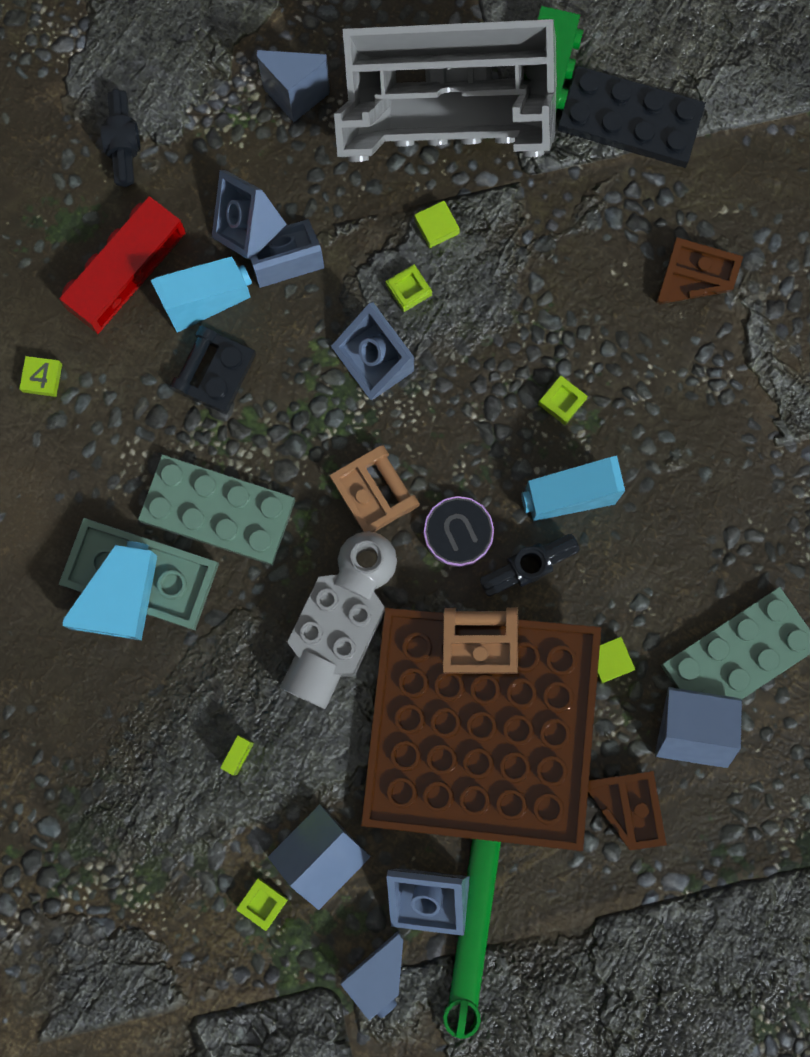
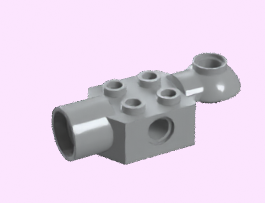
M367 531L356 533L348 538L340 548L338 556L339 574L318 577L287 643L296 654L280 685V689L322 709H326L340 678L356 675L385 613V607L374 591L390 580L395 573L397 565L394 547L381 534ZM364 551L373 552L377 556V562L369 568L360 566L357 563L360 553Z

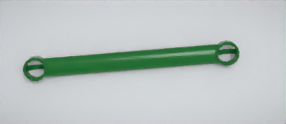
M472 839L467 871V876H470L465 932L464 936L458 935L449 1003L445 1006L443 1012V1022L446 1030L453 1037L459 1039L473 1036L481 1023L478 1005L501 842ZM460 1004L456 1031L450 1027L448 1013L452 1007ZM469 1005L474 1011L475 1020L470 1029L465 1031Z

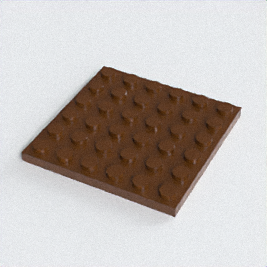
M385 608L361 826L583 851L601 627L518 620V674H445L443 672L444 613ZM457 626L456 635H506V626Z

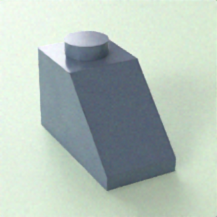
M399 930L348 973L340 984L369 1021L375 1015L382 1019L398 1004L394 999L399 995L403 935Z

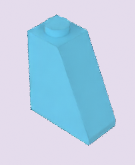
M232 256L159 276L151 280L177 333L251 298L247 287L252 284L249 274L244 265L237 267Z
M613 456L529 480L526 485V492H522L521 496L525 513L531 512L533 521L615 505L625 492L618 458Z
M127 541L126 547L115 545L65 616L62 626L71 630L142 641L157 555L148 550L149 545L133 541Z

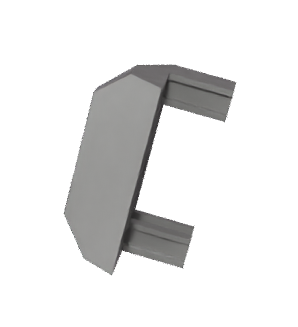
M553 19L343 29L348 101L334 113L337 157H348L350 162L367 161L369 156H372L387 141H394L395 146L404 147L412 146L415 144L414 141L427 140L428 145L437 146L445 145L451 139H461V144L470 145L481 143L482 138H495V143L514 142V152L523 151V156L538 157L544 155V151H550L555 138L557 87L556 34ZM515 66V78L492 79L491 67ZM425 69L426 82L396 83V70Z

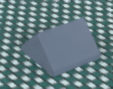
M257 50V60L263 89L293 122L329 95L330 83L326 54Z
M220 170L212 238L246 259H251L287 224L263 190L226 170Z
M309 219L285 226L256 256L251 258L259 288L324 269L322 250Z
M374 302L369 303L331 345L370 400L375 399L414 372V356Z
M668 687L655 756L728 768L741 749V698Z
M320 804L268 856L289 886L318 910L371 857Z
M402 868L388 870L387 887L391 927L464 936L470 876Z

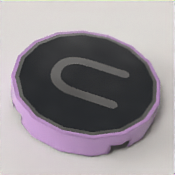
M455 496L444 499L432 508L426 518L424 527L426 546L435 559L454 567L473 565L486 555L493 542L494 526L491 515L482 504L472 498Z

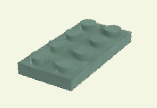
M162 455L138 520L141 523L273 566L295 503V497Z
M83 518L59 585L82 593L115 545L126 547L127 541L149 545L148 550L157 555L147 615L195 631L219 563Z
M778 587L661 664V667L675 688L736 697L742 700L810 655V629L781 587Z

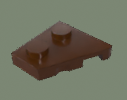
M677 237L656 303L666 304L731 292L734 289L743 256Z
M654 771L589 780L588 793L593 797L629 850L667 845Z

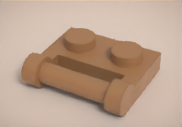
M384 445L373 449L330 475V479L363 532H376L420 505L416 496L410 495L388 460L389 453ZM376 465L399 502L393 507L389 506L367 470L370 466Z
M507 607L506 611H456V608H444L443 672L445 674H518V607ZM506 626V635H456V627Z

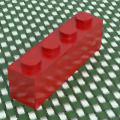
M150 196L143 203L137 204L132 209L129 220L122 228H117L110 234L107 245L100 253H96L88 259L85 264V270L79 277L72 279L66 284L62 291V296L59 298L62 304L70 313L99 334L186 234L181 220Z

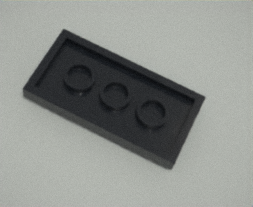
M577 65L557 131L686 168L706 102Z

